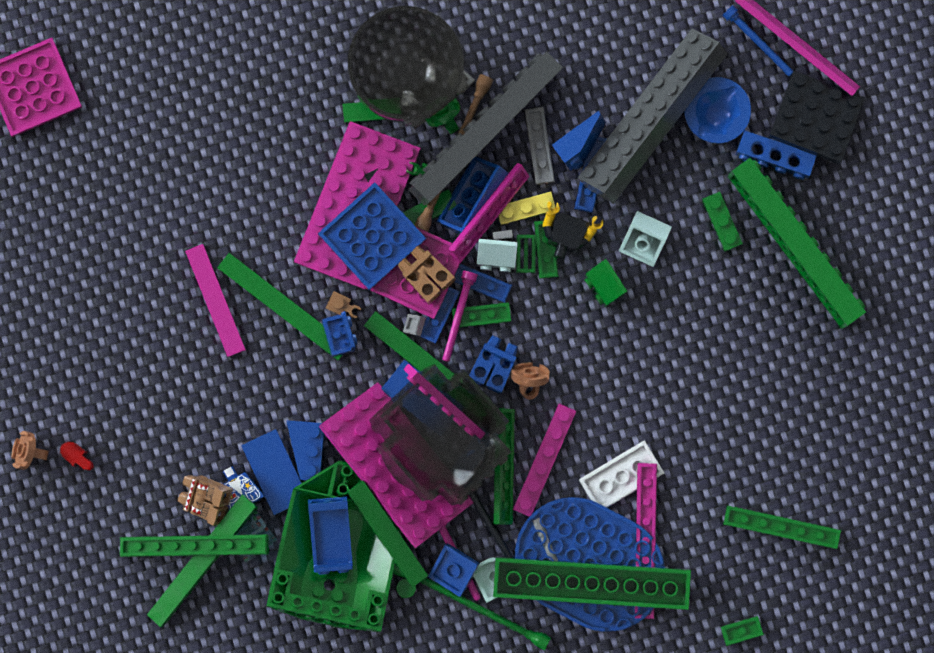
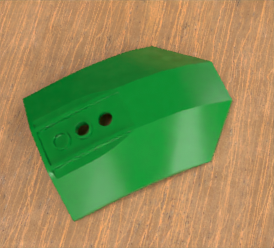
M338 461L293 488L266 607L302 620L333 627L381 632L395 562L347 493L348 490L361 482L347 462ZM347 496L353 569L346 573L330 571L329 574L320 575L318 572H314L308 500ZM387 514V516L389 517V519L391 520V522L393 523V525L395 526V528L397 529V531H398V532L400 533V535L402 536V531L398 528V526L395 524V522H394V521L391 519V517ZM331 581L334 584V589H325L324 583Z

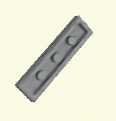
M544 108L526 109L524 111L535 184L554 183Z

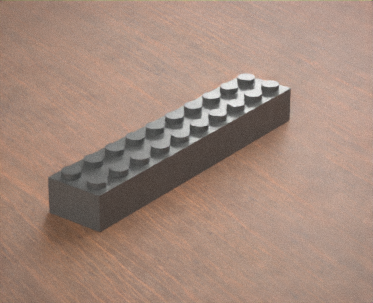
M694 29L689 31L578 176V179L587 189L614 204L727 56V52L720 42Z
M547 51L543 55L541 53L536 55L528 63L530 67L526 66L515 76L517 80L513 79L502 89L504 93L496 95L489 102L491 106L483 108L476 115L478 119L476 121L473 119L462 129L465 133L463 135L459 133L450 141L452 146L450 148L446 146L436 156L438 160L436 162L432 160L423 169L425 173L417 175L409 183L411 187L408 190L424 206L431 202L563 68Z

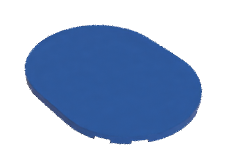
M561 498L541 506L525 521L516 541L515 558L551 559L554 561L550 556H547L543 543L546 541V534L542 530H536L533 524V520L540 518V524L546 528L550 541L548 549L552 554H556L558 561L636 566L637 560L639 566L651 567L653 537L637 523L599 503L585 498ZM636 528L640 529V541L637 543ZM537 532L543 533V542L541 541V538L538 536ZM648 537L650 540L649 544L642 539ZM639 543H640V553H638V551H637V549H636V548H637V545H638ZM656 543L655 551L652 553V560L655 563V567L665 568L662 553ZM636 553L640 555V561L636 558ZM644 556L649 558L648 564L642 563ZM536 600L543 606L583 627L602 632L627 629L643 620L654 609V607L638 606V612L635 614V606ZM638 614H643L640 616L641 618H635Z

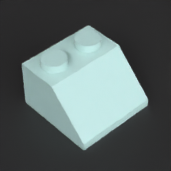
M637 211L619 252L654 267L672 226Z
M479 239L477 266L480 267V270L492 271V268H499L500 272H511V269L515 270L517 242Z

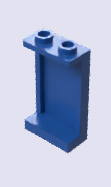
M347 496L308 500L314 572H318L320 575L329 574L330 571H338V573L349 572V570L353 569Z

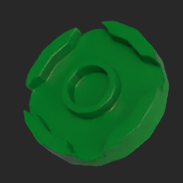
M450 97L448 101L441 99L434 103L427 110L429 114L424 115L428 126L438 127L444 124L451 135L458 131L459 127L453 118L460 111V103L455 97Z

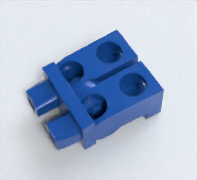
M492 335L488 343L484 344L468 376V380L484 386L491 369H493L485 388L502 394L517 358L515 356L518 347L508 343L504 352L498 349L501 339Z

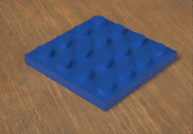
M375 182L318 233L369 291L398 266L403 259L408 257L417 246H420L426 240L425 236Z

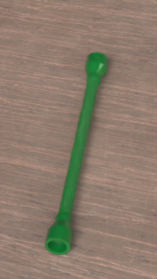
M396 565L393 574L405 578ZM428 578L421 581V584L432 587V589L439 593L441 592V594L443 593V595L459 603L461 602V604L463 603V605L472 608V610L474 609V611L476 610V612L492 620L494 619V621L496 620V622L507 626V628L509 627V629H514V631L523 636L525 635L536 647L542 650L546 649L551 639L550 636L543 632H534L524 627L522 628V626H518V624L511 622V620L509 621V619L507 620L503 616H498L493 611H489V609L487 610V608L471 600L469 601V599L467 600L463 596L459 597Z

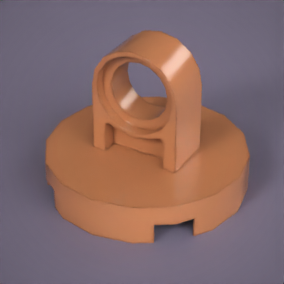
M531 362L520 363L514 366V370H511V379L520 385V393L528 400L534 399L538 395L539 386L549 382L550 371L541 364L539 367H536ZM528 387H533L530 393H525Z
M28 431L20 432L22 436L20 439L16 438L12 448L11 458L15 459V463L12 464L13 467L25 470L30 466L33 458L47 460L49 451L36 448L35 435Z

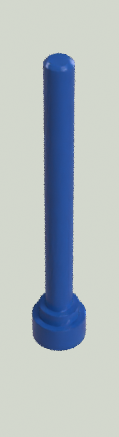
M732 5L722 16L727 21L734 22L790 77L793 70L739 17L738 9Z

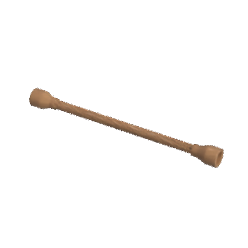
M480 74L478 77L473 103H471L468 114L459 131L462 135L465 133L462 129L473 120L480 100L483 99L492 86L493 79ZM440 193L428 203V207L417 218L415 227L426 232L429 231L432 224L433 209Z

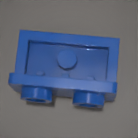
M343 311L340 315L322 319L332 357L354 352L355 345H358L356 335L351 333L352 321L350 316H347L346 312Z

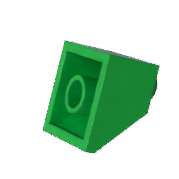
M607 259L585 274L586 279L584 281L589 289H594L596 292L595 298L600 305L604 304L607 307L623 297L627 292Z

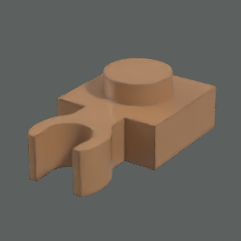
M333 291L326 306L327 310L338 315L345 311L354 319L358 317L352 314L353 309L361 311L359 306L349 305L350 298Z

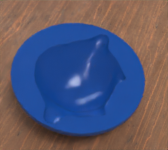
M713 77L708 79L685 109L684 116L688 127L698 138L709 143H726L737 138L747 127L751 116V105L746 92L740 85L727 78Z

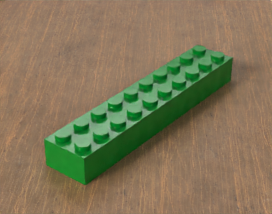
M751 158L747 159L728 175L729 180L840 328L847 327L866 313L864 303L859 298L856 299L854 297L852 287L842 281L840 271L837 268L833 269L829 263L831 260L825 252L821 253L816 239L809 237L806 233V226L803 222L797 221L794 217L796 213L790 206L787 207L785 205L782 194L778 190L775 191L771 186L773 183L770 178L761 173V167L756 160L752 161Z
M496 557L493 597L689 610L691 570Z

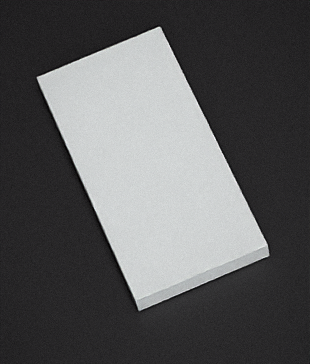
M644 440L579 479V482L590 500L607 508L637 490V463L657 464V477L664 474V471Z

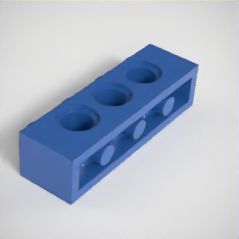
M745 130L741 135L735 154L742 161L751 158L752 161L756 160L760 167L768 168L770 166L775 168V171L778 173L786 174L788 172L794 174L793 177L800 180L810 177L816 156ZM754 146L760 147L762 154H754L752 148ZM772 152L780 155L779 161H774L771 158ZM790 158L798 161L797 167H792L789 164Z

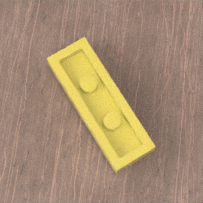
M547 192L508 203L498 216L500 224L505 225L546 214L549 211L547 208L548 202L551 201V208H555L552 193Z

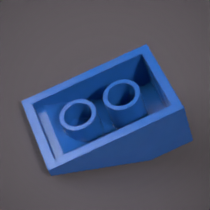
M599 111L552 144L570 171L573 169L577 170L583 166V162L589 156L606 124Z

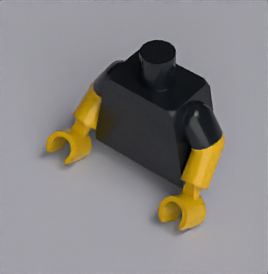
M550 201L547 203L549 211L546 212L542 224L548 244L556 247L554 257L564 260L567 251L574 252L577 249L583 248L591 241L597 229L603 227V219L601 223L595 224L597 216H594L592 218V225H589L590 222L559 212L560 206L558 203H556L555 208H551L552 203Z

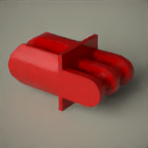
M74 442L62 444L60 453L73 467L79 465L84 470L93 469V463L85 457L88 453Z

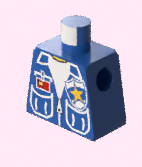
M233 466L223 471L228 480L223 485L233 488L228 505L229 509L232 508L241 495H245L253 503L265 497L246 472L238 475Z

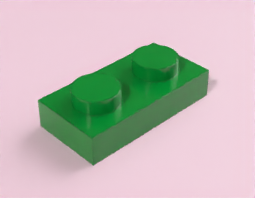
M758 616L720 627L726 646L764 635Z

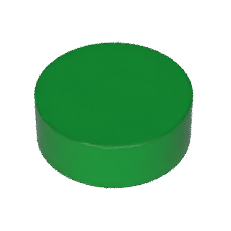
M406 579L399 581L397 593L401 597L410 598L414 595L416 585L411 587Z

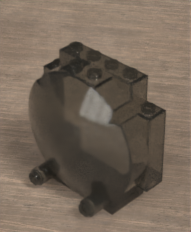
M434 364L422 369L419 373L486 433L481 439L475 434L473 436L469 435L464 430L466 427L464 424L460 427L453 420V414L449 417L441 409L443 407L442 404L437 406L430 399L431 394L426 396L418 389L420 386L418 383L414 385L408 382L369 421L372 430L380 434L384 439V442L376 450L381 454L389 472L399 483L414 491L422 502L432 501L437 496H443L451 506L461 505L468 499L467 495L471 491L475 492L482 485L480 482L484 478L488 479L495 473L494 468L498 464L501 466L509 459L507 456L511 453L510 449L497 436L506 430L505 425L509 420L464 369L457 371L448 380Z

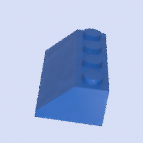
M475 156L437 222L460 235L509 173L501 166ZM453 200H454L455 203H456V206H455L453 209H451V210L448 211V209L450 208V206H451V204H452V202H453Z

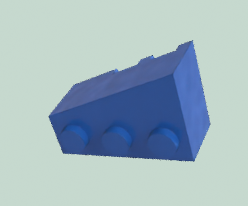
M286 420L300 480L306 481L322 471L325 434L319 428L322 423Z

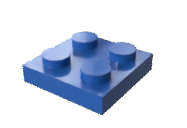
M447 543L444 545L428 577L461 597L480 563Z

